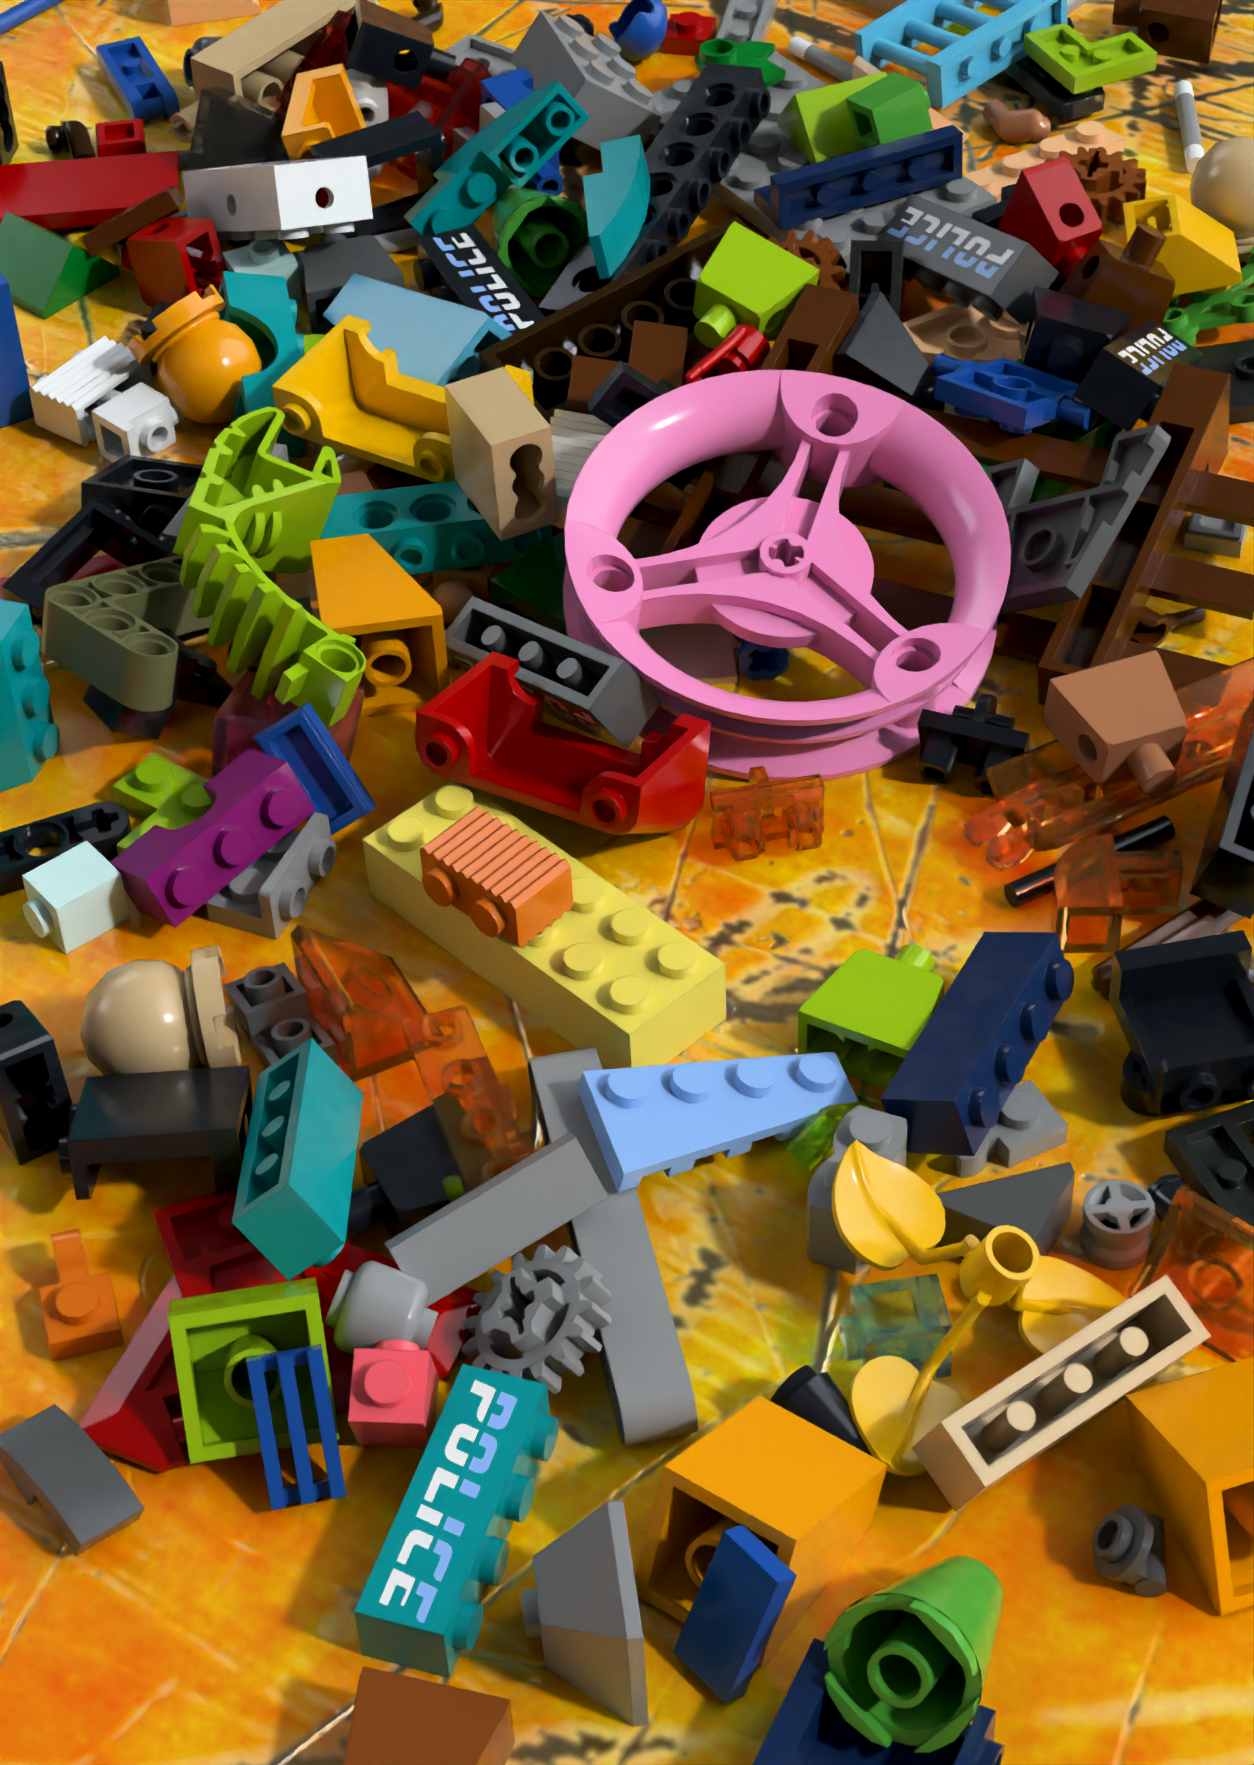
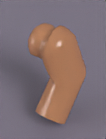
M992 100L987 103L983 110L984 119L1008 143L1016 144L1030 140L1041 142L1047 138L1051 130L1049 119L1035 109L1010 111L1000 100Z

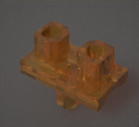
M756 766L749 769L748 786L710 792L712 812L711 839L714 849L727 848L731 857L736 862L758 858L760 854L765 852V841L787 838L789 847L794 848L797 852L816 849L822 844V832H824V784L820 774L769 782L765 767Z

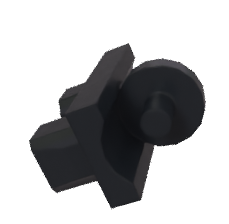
M982 693L975 709L955 705L952 715L922 709L917 723L921 744L919 757L920 775L924 780L946 784L952 782L958 762L976 766L977 769L973 778L975 788L983 794L1005 798L1017 776L1028 778L1032 766V757H1029L1030 734L1014 730L1015 718L996 714L997 698L995 695Z

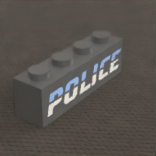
M912 193L877 240L904 241V280L911 282L914 278L923 287L936 295L943 291L951 300L966 309L972 304L977 311L994 322H998L1002 316L1022 325L1034 285L1048 289L1059 274L1029 243Z
M474 596L470 598L445 632L446 652L465 672L492 651L518 659L519 671L514 674L519 686L528 695H531L533 692L544 695L543 713L626 750L662 703L658 696L625 660Z

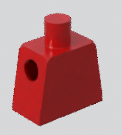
M1066 155L1021 170L997 229L1029 243L1059 272L1053 283L1068 279L1093 243L1099 240L1103 232L1102 222Z
M160 218L128 237L127 243L121 251L123 266L134 271L142 300L152 308H154L157 301L176 303L194 291L202 298L205 294L204 290L211 284L218 292L223 271H227L214 222L207 218Z

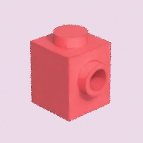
M397 1339L378 1341L375 1344V1349L354 1348L348 1423L359 1446L426 1449L435 1428L439 1376L429 1350H420L419 1345L416 1343Z

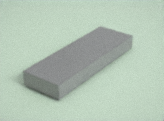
M568 1132L384 1244L400 1271L425 1281L429 1291L425 1306L427 1308L607 1199L609 1196L577 1138L571 1132Z

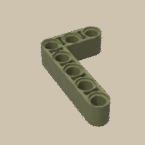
M176 555L49 587L44 595L40 649L45 656L122 705L139 711H162L169 708L173 702L179 648L176 641L156 628L170 629L176 636L210 627L213 615L205 618H196L192 611L196 589L182 588L179 578L183 556ZM263 571L276 584L277 573Z

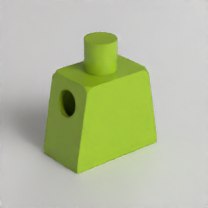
M734 221L700 273L696 283L693 313L699 319L694 326L696 337L705 346L715 349L726 339L736 325L747 324L760 331L769 342L781 332L806 284H818L820 269Z
M915 944L904 945L894 959L867 949L855 951L798 1010V1054L835 1052L845 1074L886 1089L944 997V980L939 974L933 973L936 967L934 957L925 948Z

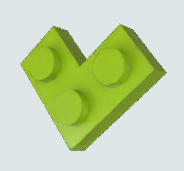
M1065 22L1024 34L1023 52L1073 95L1089 93L1097 87L1117 81H1128L1137 75L1156 70L1157 52L1132 31L1093 43H1089Z
M154 752L151 753L112 786L117 804L146 819L116 844L118 855L154 825L166 829H177L193 823L207 813L213 806V802L203 788V785L209 780Z

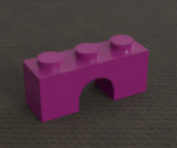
M248 748L203 785V788L213 802V806L207 813L193 823L177 829H166L154 825L110 862L121 873L124 889L139 912L176 928L315 811L314 806L287 761Z

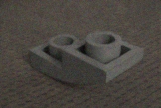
M284 962L273 967L256 968L248 972L244 978L224 985L226 996L234 1007L235 1015L265 1069L311 1037L338 1066L340 1065L335 1042L312 1014L307 991Z
M54 1404L0 1434L1 1464L28 1505L39 1500L75 1556L137 1521L145 1508L107 1456L86 1432L57 1405Z

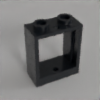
M419 111L310 146L312 159L366 155L367 168L415 153L419 193L372 208L373 219L354 221L355 231L340 233L346 236L347 239L365 235L375 236L414 228L403 216L438 182L433 174L443 165V155L447 153L446 140L441 129L438 126H433Z
M92 498L23 564L1 588L4 600L28 604L33 629L37 632L40 641L45 591L54 585L68 582L100 550L127 567L178 554L172 552L175 544L163 536L155 537L137 526L123 511L118 509L111 510Z

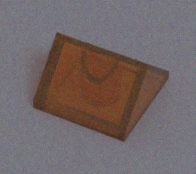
M301 925L295 927L290 936L297 980L307 991L312 1014L335 1042L340 1065L353 1083L439 1049L445 1041L444 1037L392 957Z
M1182 1185L1172 1199L1129 1298L1167 1274L1211 1335L1202 1345L1230 1362L1254 1356V1227Z

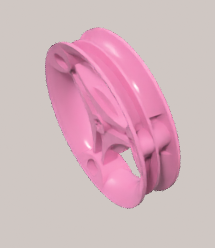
M797 370L734 372L709 377L681 386L646 403L618 423L599 442L586 460L575 481L566 513L564 527L566 569L563 582V615L568 637L625 660L662 701L638 734L643 739L653 731L664 734V736L668 735L672 723L685 713L711 722L708 770L748 780L777 783L839 779L890 764L920 748L917 723L922 709L952 715L955 705L966 707L983 681L991 661L997 635L998 614L1004 602L1010 576L1011 544L1009 527L1002 503L980 463L949 430L915 406L873 386L823 373ZM775 451V455L780 462L789 469L783 481L769 497L752 499L725 511L708 526L699 544L660 556L634 559L626 547L617 540L624 522L638 503L664 480L690 466L737 453ZM806 479L827 485L821 503L799 498ZM884 480L908 496L933 523L947 548L955 573L954 600L947 623L926 625L908 631L895 621L871 595L874 563L870 548L859 530L839 513V499L844 487L869 486ZM719 624L734 635L755 644L775 648L807 647L851 673L868 689L845 697L810 702H784L738 695L710 686L677 669L657 654L641 638L639 633L641 629L664 625Z

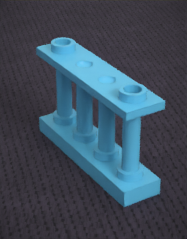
M908 0L855 32L856 57L859 55L877 69L891 62L925 75L927 77V92L931 105L944 109L1027 56L1023 52L1024 34L1064 22L1067 23V0ZM986 4L1004 12L993 17L975 9ZM955 23L974 31L962 37L944 29ZM925 43L942 51L931 57L912 48Z

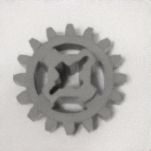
M541 1244L538 1245L532 1261H529L518 1252L513 1255L512 1271L505 1275L495 1269L490 1274L491 1280L495 1285L490 1293H475L473 1300L481 1307L479 1315L471 1316L463 1322V1327L475 1337L468 1340L462 1346V1352L474 1361L471 1366L547 1384L548 1390L555 1395L561 1391V1376L570 1371L572 1374L580 1377L585 1372L583 1364L579 1360L585 1352L599 1353L603 1347L593 1336L597 1329L611 1325L612 1317L600 1307L612 1298L610 1290L600 1283L603 1278L602 1273L584 1257H579L569 1247L564 1245L555 1253L547 1245Z

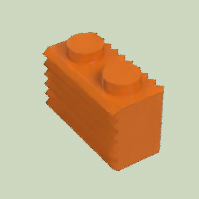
M480 806L473 808L420 849L423 874L422 884L428 896L442 907L452 904L469 915L476 927L486 936L496 937L500 935L517 947L524 948L528 940L533 941L537 933L542 934L546 926H552L555 918L561 919L564 911L570 912L573 906L571 866L566 858L561 860L556 852L551 854L547 847L541 848L537 841L531 842L527 835L522 836L518 829L512 830L508 823L503 825L498 817L494 819L489 811L484 813Z

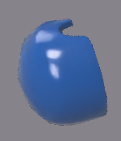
M631 0L624 8L618 21L609 24L608 29L613 36V41L621 48L619 55L623 60L628 63L647 60L662 46L667 33V8L662 0Z

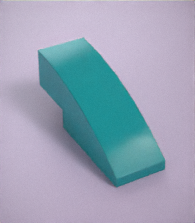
M640 134L601 142L600 150L603 172L583 176L588 234L600 280L610 278L624 261L637 240L647 215L650 199V175Z

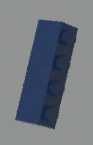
M983 933L880 1098L885 1113L906 1118L907 1153L975 1156L990 1128H993L997 1123L999 1113L1015 1085L1022 1080L1025 1068L1040 1042L1047 1037L1049 1027L1062 1004L1072 993L1074 986L1073 968L1071 963L1064 958L1057 933Z

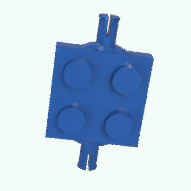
M938 353L932 361L931 373L934 376H938L936 377L933 398L953 405L954 411L962 416L986 417L999 422L1000 429L1015 434H1027L1032 432L1034 427L1046 423H1061L1064 421L1088 430L1097 421L1098 412L1072 396L1079 384L1005 358L974 363L970 360L961 361L944 353Z

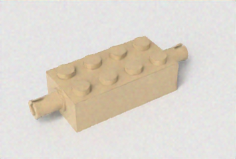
M282 0L192 56L190 62L196 102L171 116L170 123L175 124L170 127L174 136L182 143L188 144L201 134L203 143L211 147L254 144V139L274 137L275 140L279 138L276 128L280 125L279 118L287 113L297 73L343 63L345 70L350 69L345 67L341 41L357 0ZM368 0L381 6L378 0Z

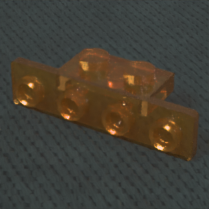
M459 1005L411 1018L403 1022L404 1037L467 1193L536 1152L528 1131L520 1133L516 1124L518 1122V1114L511 1089L507 1083L499 1084L466 1006Z

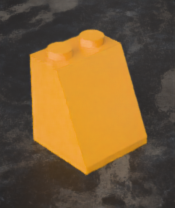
M368 533L311 540L310 548L320 620L339 635L344 633L355 638L356 642L354 645L363 652L366 658V668L348 713L341 720L420 710L450 686L441 606Z
M1254 1356L1125 1395L1133 1460L1212 1605L1221 1616L1254 1606Z
M759 1395L663 1466L635 1576L637 1596L685 1623L723 1532L743 1524L797 1575L758 1662L757 1667L762 1668L775 1654L870 1528L888 1465Z

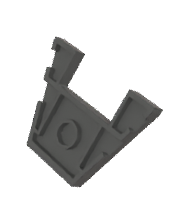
M1157 424L1116 434L1098 487L1029 503L1040 470L1026 458L987 467L986 474L991 480L1004 509L1011 544L1010 576L1004 602L998 616L1081 599L1168 448L1171 440L1169 434Z

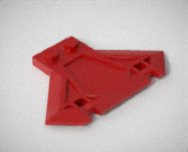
M237 1191L214 1192L153 1212L156 1229L173 1275L78 1424L101 1450L159 1473L185 1465L180 1446L187 1444L183 1414L170 1418L169 1415L170 1412L182 1409L168 1320L170 1300L288 1281L232 1223ZM345 1243L340 1253L325 1266L320 1268L311 1266L290 1280L316 1277L336 1414L349 1410L354 1355L336 1347L333 1342L334 1328L325 1325L324 1322L345 1269L356 1273L358 1268L367 1261H376L399 1270L394 1260ZM461 1286L427 1307L439 1312L425 1350H429L439 1380L450 1376L462 1354V1346L472 1335L463 1327L464 1320L471 1316L479 1315L481 1309L473 1300L475 1293H479V1291L466 1286Z

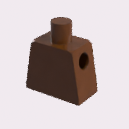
M1115 0L1112 24L1138 27L1137 36L1154 49L1158 55L1209 64L1221 19L1222 0Z
M1138 223L1126 248L1103 239L1095 241L1058 292L1133 313L1128 332L1149 319L1162 326L1175 289V279L1165 266L1156 260L1167 237L1151 226Z

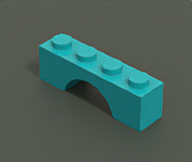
M223 271L218 293L227 305L219 313V319L236 324L254 342L262 360V371L241 377L232 421L258 409L275 407L271 386L303 357V335L295 331L297 303L295 299H289L285 277ZM281 427L276 443L287 445L289 458H302L307 440L292 435Z

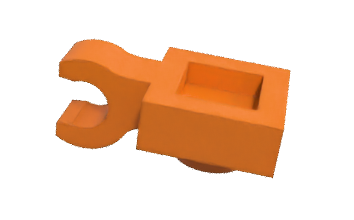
M79 1228L51 1234L60 1283L39 1287L52 1361L124 1345L110 1272L89 1275L86 1253L83 1250Z

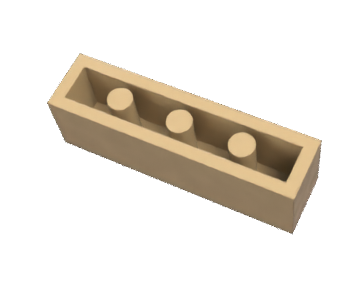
M1166 1274L939 1422L912 1449L956 1512L1125 1399V1395L1134 1393L1176 1365L1210 1338L1211 1335Z

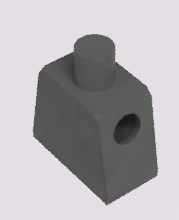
M340 233L329 234L322 239L320 244L310 245L303 249L305 292L311 334H327L335 327L323 316V313L354 273L404 288L401 270L374 236L365 235L347 239L346 236Z

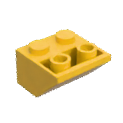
M1175 193L1123 203L1127 244L1138 223L1151 226L1167 237L1156 260L1162 263L1175 279V289L1171 301L1180 294L1197 291L1206 294H1216L1228 290L1231 285L1243 283L1234 232Z

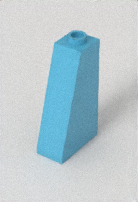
M355 273L323 313V316L334 326L347 314L370 321L371 331L366 335L367 338L381 353L386 348L396 351L399 373L441 387L478 375L479 352L513 335L483 311Z

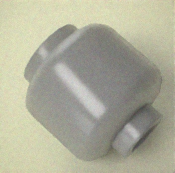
M367 1261L358 1268L356 1273L345 1269L324 1324L334 1328L333 1342L336 1347L354 1355V1348L375 1349V1344L378 1341L388 1339L410 1341L419 1345L420 1350H425L439 1312L425 1307L429 1291L427 1284L421 1278L376 1261Z

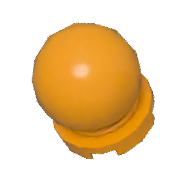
M211 284L204 290L205 294L202 298L194 291L151 320L158 330L145 341L137 334L130 339L126 346L140 365L152 361L157 363V382L163 395L168 397L180 410L182 416L199 423H224L232 419L241 377L262 371V360L254 342L236 324L219 319V313L227 304Z

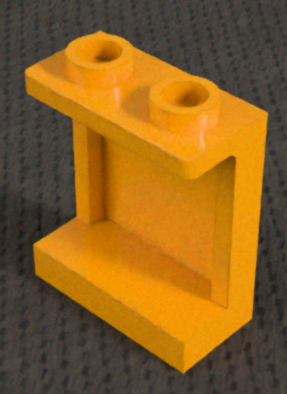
M343 63L297 73L281 134L290 160L312 159L311 145L367 127Z

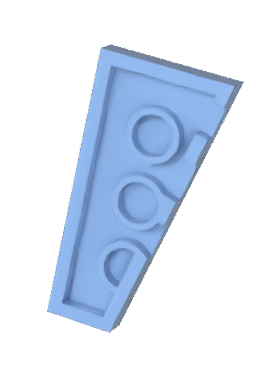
M835 1052L583 1071L577 1089L618 1193L638 1187L642 1177L663 1170L670 1177L692 1170L695 1160L722 1152L726 1158L749 1152L754 1141L773 1136L777 1140L783 1141L840 1123L844 1116L856 1107L858 1102Z

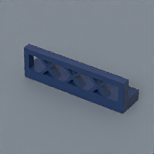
M949 125L770 176V185L754 189V203L781 231L805 224L807 221L826 218L948 183L956 179H962L963 133L954 125Z

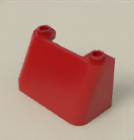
M493 651L416 712L415 742L417 752L422 762L431 771L448 779L606 833L617 835L676 832L683 830L701 812L704 803L711 722L683 713L672 723L668 735L664 736V734L654 731L642 741L641 754L544 723V695L535 692L528 695L519 686L514 675L519 671V660Z

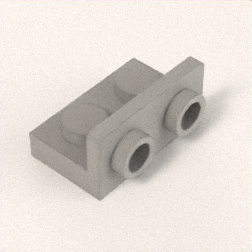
M314 812L301 831L291 830L206 902L209 921L277 940L290 920L297 918L302 913L307 896L320 877L327 876L334 865L337 847L335 841L331 839L328 815Z

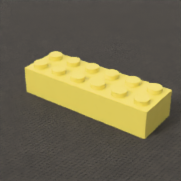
M451 780L363 839L369 892L372 896L577 1049L595 1046L601 1066L604 1069L665 1065L727 1019L725 963L472 786ZM477 806H480L484 813L489 811L494 819L498 817L503 825L508 823L512 830L518 829L522 836L527 835L531 842L537 841L541 848L547 847L551 854L556 852L561 860L566 858L571 866L573 906L570 912L564 911L561 919L555 918L552 926H546L542 934L537 933L533 941L528 940L524 948L517 947L500 935L496 937L486 936L476 927L469 915L452 904L447 907L436 904L428 896L422 884L423 874L420 849Z

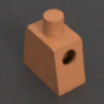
M1157 650L1050 679L1042 722L1095 783L1106 786L1135 777L1144 793L1148 796L1160 795L1168 791L1176 783L1178 773L1173 765L1180 758L1187 730V722Z

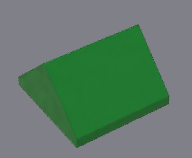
M6 211L0 224V272L9 283L14 304L45 320L120 275L119 266L96 254L91 257L89 252L83 247Z

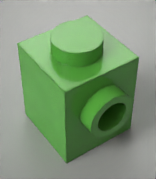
M896 72L845 98L857 143L864 147H875L933 129L928 111L931 107V102L926 89L921 83Z

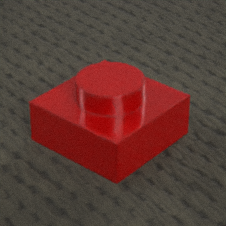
M696 12L671 14L667 24V33L661 46L662 53L696 56L703 42L715 38L716 17L701 16Z

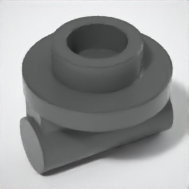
M1134 1504L1124 1505L1114 1513L1105 1516L1096 1528L1092 1543L1095 1553V1565L1100 1575L1114 1582L1124 1581L1135 1586V1591L1144 1597L1163 1595L1167 1590L1164 1520L1157 1515L1149 1514L1148 1511Z

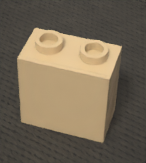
M500 367L444 385L455 481L500 541L559 522L551 426L507 371Z

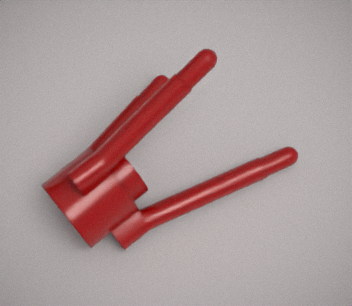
M736 325L720 345L684 375V381L686 382L684 385L709 378L716 371L724 375L734 372L760 370L770 352L768 340L760 331L750 325Z

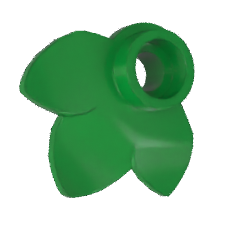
M724 38L710 39L700 45L699 53L695 57V67L700 73L708 63L758 67L762 70L765 87L777 84L786 77V70L768 60L775 51V44L744 41L736 44L734 41Z

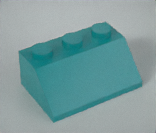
M0 599V792L33 781L46 760L51 759L55 755L60 740V731L58 726L54 724L49 701V682L44 678L40 661L39 636L33 629L28 604Z

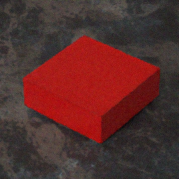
M137 118L95 124L98 157L147 153L142 119Z

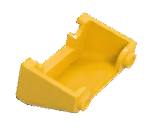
M347 314L271 386L275 408L280 409L285 414L282 427L290 434L435 483L455 481L444 387L399 373L396 351L386 348L381 353L367 338L366 335L371 331L370 321ZM506 365L504 369L534 405L531 372Z

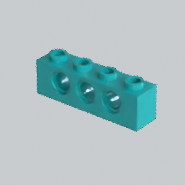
M450 481L337 495L320 539L368 533L409 575L516 562L553 538L551 524L500 541L458 483Z

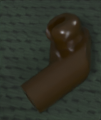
M412 0L418 12L409 19L427 26L431 29L432 33L439 30L444 21L442 2L438 3L437 0Z
M74 120L60 121L59 126L52 125L46 128L45 137L50 151L58 152L66 149V152L70 153L71 159L96 157L89 132L83 123Z

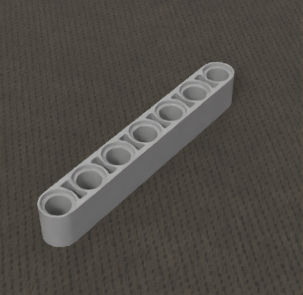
M593 1046L528 1058L531 1092L544 1145L547 1146L568 1132H571L577 1138L609 1196L607 1199L565 1223L572 1251L579 1257H584L602 1273L603 1278L600 1283L610 1290L612 1298L600 1307L612 1317L611 1325L597 1329L594 1333V1338L603 1346L599 1352V1357L623 1446L697 1432L698 1418L693 1389L636 1187L623 1192H617L577 1091L583 1071L602 1070L597 1050Z

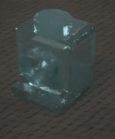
M938 1274L852 1285L850 1316L839 1318L840 1339L846 1361L860 1359L861 1367H863L870 1360L880 1356L891 1355L905 1359L919 1372L925 1361L952 1327ZM952 1351L936 1370V1378L951 1376Z

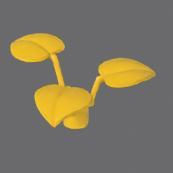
M855 1140L846 1149L839 1162L832 1184L831 1202L833 1219L844 1244L860 1260L878 1270L890 1271L899 1267L909 1255L919 1265H928L961 1256L964 1258L959 1269L960 1287L964 1295L970 1300V1303L925 1361L920 1372L903 1358L891 1355L880 1356L868 1361L855 1374L848 1392V1406L852 1419L871 1455L887 1464V1471L901 1476L921 1475L928 1471L912 1447L939 1422L965 1406L964 1400L955 1389L941 1382L934 1381L932 1378L936 1370L986 1306H999L1007 1302V1306L1011 1310L1021 1312L1018 1320L1020 1336L1026 1346L1040 1357L1129 1298L1107 1282L1071 1263L1050 1256H1040L1032 1238L1014 1226H998L992 1229L981 1242L976 1236L969 1234L959 1243L932 1249L944 1235L946 1226L945 1210L940 1198L926 1181L906 1167L873 1153L858 1140Z

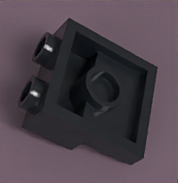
M125 455L81 482V509L93 498L111 510L118 509L123 511L137 526L155 537L162 536L164 529L193 493L203 466Z

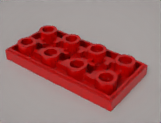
M179 151L0 165V224L6 211L54 233H63L73 227L97 226L134 204L138 205L170 186H176L180 192L181 164ZM180 207L163 217H169L180 212Z

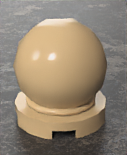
M1241 135L1216 142L1197 162L1191 179L1190 195L1193 206L1234 232L1239 262H1246L1247 258L1251 255V248L1254 246V138Z
M219 945L192 949L190 952L191 965L187 966L185 971L164 960H133L107 971L88 993L85 1000L80 1038L88 1060L105 1076L196 1069L200 1063L210 1068L240 1066L239 1064H242L234 1007L233 1005L225 1006L221 977L227 976Z

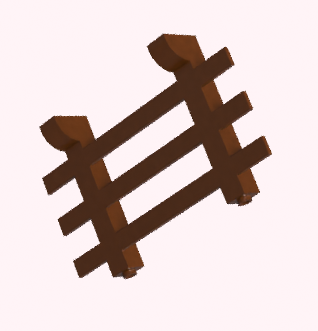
M807 283L760 370H797L844 378L836 353L860 313L858 294ZM687 355L684 360L681 386L686 383L684 375L703 358ZM1175 363L1147 425L1157 424L1171 436L1170 444L1081 599L1067 601L1057 623L1015 612L998 616L997 635L993 653L1038 664V696L1040 705L1045 706L1049 683L1052 678L1157 650L1178 700L1216 709L1231 674L1230 665L1130 640L1149 596L1249 620L1254 618V575L1168 555L1186 512L1254 527V483L1217 474L1228 453L1231 374ZM716 371L711 377L719 376L721 374L718 371ZM915 406L949 430L964 444L979 463L994 466L1026 458L1040 470L1038 474L1040 478L1088 489L1096 488L1100 485L1111 450L1032 432L1027 434L1010 433L1000 429L997 424ZM775 451L737 453L708 460L689 483L696 487L673 528L628 517L618 534L617 540L626 547L634 559L660 556L699 544L708 526L725 511L752 499L769 497L783 481L789 469L780 462L775 455ZM806 479L799 498L821 503L827 485ZM876 485L843 488L839 499V513L852 524L945 546L933 523L901 491ZM873 578L871 595L906 630L911 631L926 625L947 623L954 597Z

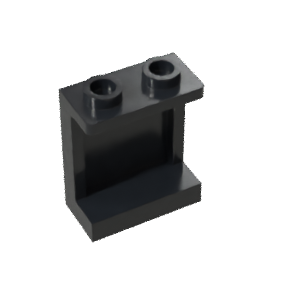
M1244 930L1117 951L1113 954L1109 1000L1159 1116L1186 1111L1197 1112L1209 1107L1254 1100V988L1248 978L1252 947Z
M249 1065L86 1077L79 1103H71L70 1132L69 1135L60 1136L58 1150L61 1174L63 1177H73L76 1200L92 1199L100 1167L103 1163L211 1156L216 1193L237 1191L254 1103Z

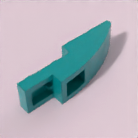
M557 80L552 81L502 113L456 151L433 174L438 182L403 217L423 237L474 224L512 184L520 189L571 138L590 116Z

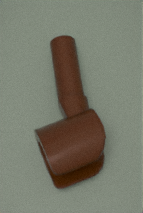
M1145 606L1132 639L1141 644L1157 647L1164 641L1168 631L1180 626L1203 621L1205 619V611L1203 608L1195 607L1173 614L1161 615Z

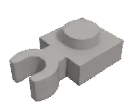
M1031 1080L1021 1083L1012 1090L999 1113L997 1123L993 1128H990L975 1156L957 1155L956 1174L960 1178L974 1176L985 1168L987 1159L996 1155L999 1156L1007 1168H1010L1062 1145L1067 1140L1068 1124Z

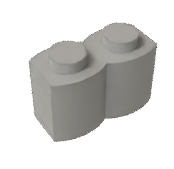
M861 1105L848 1112L839 1123L833 1139V1156L825 1160L815 1171L809 1183L807 1194L808 1260L852 1274L859 1273L868 1264L855 1256L844 1244L834 1223L831 1194L839 1162L846 1149L855 1140H858L873 1153L906 1167L907 1153L906 1118Z

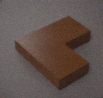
M170 186L138 205L134 204L98 224L83 237L84 240L82 242L92 257L178 209L185 201L177 187Z
M634 320L629 362L626 364L656 383L663 378L674 387H681L689 328ZM574 355L566 411L590 414L587 406L588 399L619 362Z

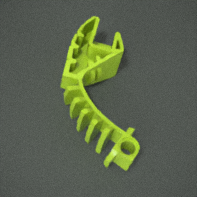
M265 407L239 417L229 425V428H224L214 440L188 504L172 552L183 556L179 578L182 588L196 589L192 611L196 618H205L213 615L207 636V641L212 648L223 646L234 638L226 667L234 675L244 672L263 652L250 694L261 701L268 697L279 682L274 696L282 705L291 701L300 707L309 702L324 726L329 728L348 713L366 668V658L363 652L354 645L356 642L355 638L344 633L339 635L312 616L301 604L287 596L263 571L284 574L307 573L312 561L310 541L319 540L341 484L340 469L334 449L329 446L322 447L312 472L272 456L285 414L275 407Z

